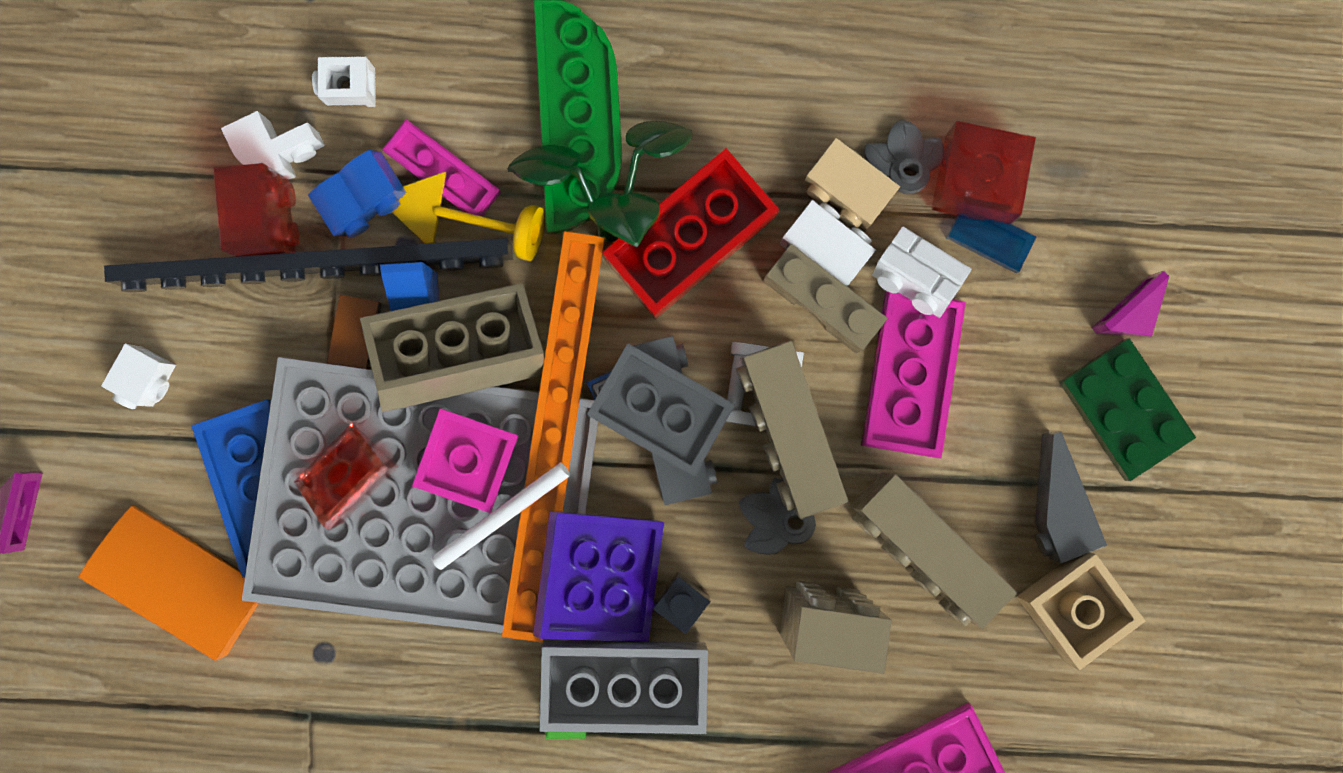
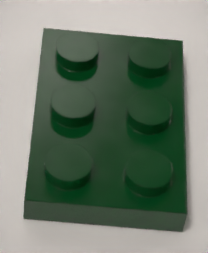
M1130 338L1123 339L1059 381L1124 481H1132L1196 438Z

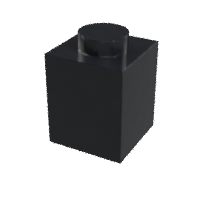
M677 572L654 602L653 609L684 634H687L711 600L707 593L680 572Z

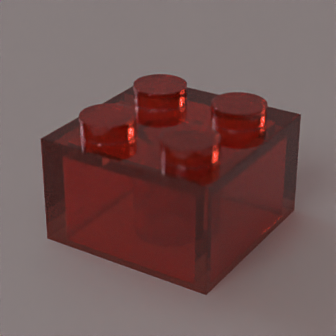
M956 121L945 135L943 145L944 157L939 166L931 210L1009 226L1022 215L1036 137Z
M264 163L214 168L221 251L236 257L295 253V246L299 245V230L297 224L292 222L291 207L296 205V194L293 184L289 183L288 179Z

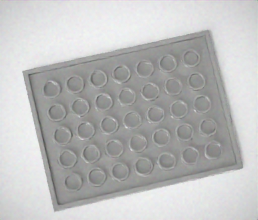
M278 357L242 601L502 633L521 512L440 570L432 562V556L490 513L412 487L439 409H444L519 435L492 512L525 488L539 393L490 387L382 412L372 370ZM580 399L569 469L570 476L567 482L563 512L581 514L586 512L598 421L587 416V413L595 400ZM553 639V640L568 641V640H564V639Z

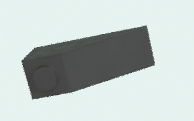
M1053 431L1042 434L1035 524L1039 533L1035 534V540L1043 556H1048L1050 560L1064 563L1107 546L1062 431Z

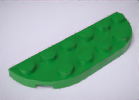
M534 0L542 146L559 145L580 154V162L576 166L581 168L594 198L598 199L606 193H614L622 168L619 85L615 54L607 35L600 25L598 26L590 17L581 12L580 8L563 0ZM571 175L563 182L544 185L548 235L572 230L591 219L588 214L589 203L578 179L574 175Z

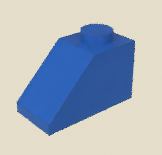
M423 262L381 265V275L390 311L439 301L438 273Z

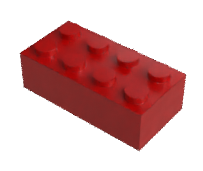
M725 148L659 204V216L647 230L638 247L619 238L603 251L602 255L607 264L656 320L774 220L779 208L730 151Z

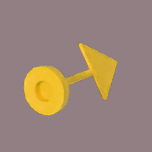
M446 172L403 186L407 193L398 200L400 205L392 213L425 244L435 243L438 219L443 217L514 234L513 250L516 257L522 260L531 261L538 252L545 223V213L540 206H526L521 211L516 224L441 207Z

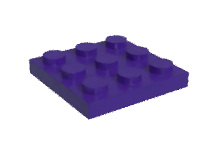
M550 511L533 636L539 639L649 642L664 522L651 519Z

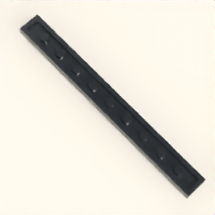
M507 238L105 265L104 276L105 282L121 286L122 292L147 291V285L161 284V289L179 290L186 289V282L201 281V286L203 287L226 286V280L240 279L241 284L266 283L265 277L280 276L281 281L297 282L304 281L305 274L320 273V278L339 279L345 277L346 271H360L361 276H381V265L423 262L427 266L439 265L442 271H457L464 269V263L479 262L480 268L503 267V261L513 260V247Z

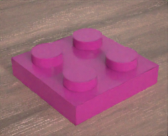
M439 409L412 487L491 513L519 435L444 409Z

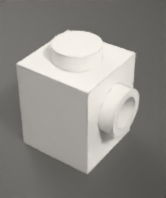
M124 344L101 386L114 393L112 399L127 408L135 409L136 406L153 407L167 393L169 388V382L167 381L176 365L142 346Z

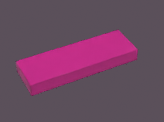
M407 119L404 120L382 149L384 153L420 180L446 172L442 197L462 212L483 217L501 194L497 187Z

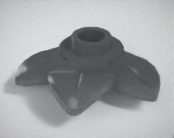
M899 120L891 127L887 143H867L864 149L866 161L900 186L898 191L903 194H914L924 189L928 184L930 172L941 165L945 154L941 138L923 140L922 134L916 125L906 120ZM913 170L917 174L915 176H908L903 171Z
M774 478L772 480L769 494L764 492L752 493L739 501V507L743 515L755 526L744 545L745 548L752 552L766 555L777 554L788 543L802 544L808 541L815 531L816 522L814 515L801 519L803 522L801 529L794 530L789 527L788 520L792 517H798L794 510L787 511L786 506L782 503L776 483L783 481L781 478Z

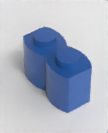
M368 150L346 164L339 173L320 183L308 196L333 236L354 238L369 228L368 222L376 214L384 216L397 209L400 205L398 200L407 192L382 152Z

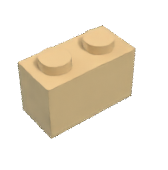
M837 138L803 182L808 187L807 194L819 204L821 202L829 203L840 212L839 215L842 222L851 228L860 227L864 231L874 222L900 188L898 184Z

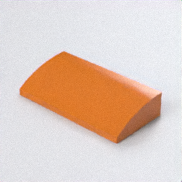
M131 506L113 526L78 576V578L214 661L228 655L259 604L257 602L242 601L245 577L242 578L240 569L136 506Z

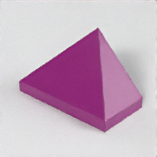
M1165 271L1149 275L1092 327L1096 334L1152 337L1169 275Z
M37 471L14 472L0 487V553L5 554L25 550L43 473Z

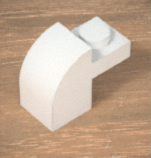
M258 111L221 128L234 156L255 173L271 180L282 181L295 178L296 175L290 163L293 161L295 163L307 161L316 155V150L325 146L319 132L308 122L277 136L271 122Z

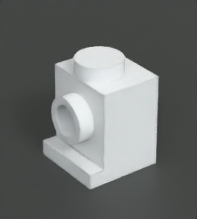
M318 57V71H313L312 85L315 95H318L320 100L327 106L366 105L367 107H376L375 67L367 57ZM350 80V89H341V84L344 81Z

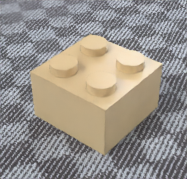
M1091 552L1061 563L1017 596L1020 603L1062 660L1079 671L1146 622L1099 557Z

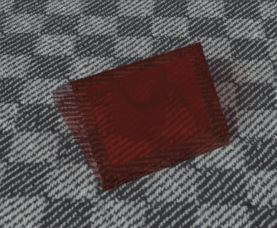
M351 423L294 483L322 526L330 530L341 526L398 466L358 427Z

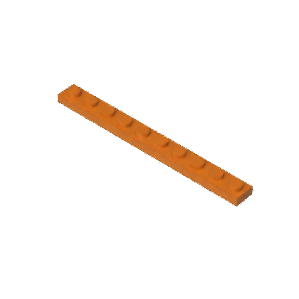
M564 231L525 488L560 462L565 465L568 471L570 469L604 237ZM568 478L521 511L502 637L543 643V639L533 636L549 513L550 511L563 512Z

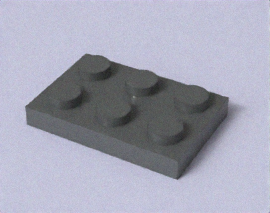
M627 343L588 411L587 416L695 477L735 404Z

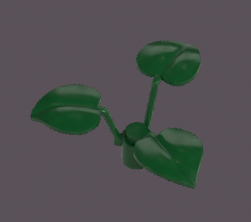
M646 121L631 127L626 133V143L629 146L635 147L632 154L624 195L606 193L600 198L595 199L581 168L576 166L580 162V154L564 146L545 145L530 149L515 158L509 164L507 170L508 172H513L520 179L537 185L557 184L574 175L578 179L589 203L588 214L591 220L597 224L598 236L604 237V241L615 242L620 238L638 247L643 236L657 220L660 213L659 203L655 199L644 194L632 193L639 159L644 153L656 158L673 155L682 150L691 141L693 132L691 129L664 121Z

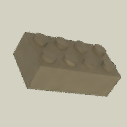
M523 283L360 318L382 412L542 376L544 352Z
M783 342L741 357L742 366L736 368V372L743 391H751L756 404L750 406L749 409L757 430L759 429V432L765 430L769 443L764 444L763 449L770 468L773 471H780L783 481L776 483V486L787 511L794 510L798 517L802 519L849 502L793 342Z
M882 472L849 505L857 513L852 518L853 521L868 535L871 534L874 538L880 536L885 541L881 548L898 564H902L905 568L910 565L914 569L910 574L912 579L936 597L939 594L943 599L938 604L951 617L959 620L964 626L971 622L983 629L1017 594L1000 575L896 474Z
M797 581L796 587L786 586L779 634L794 661L885 674L892 620L880 611V606L874 605L873 600L866 599L867 595L860 594L858 589L836 587V593L825 592V589L820 588V584L806 581Z

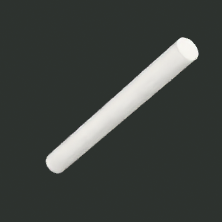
M561 462L433 555L432 562L440 570L449 565L570 476L568 469Z

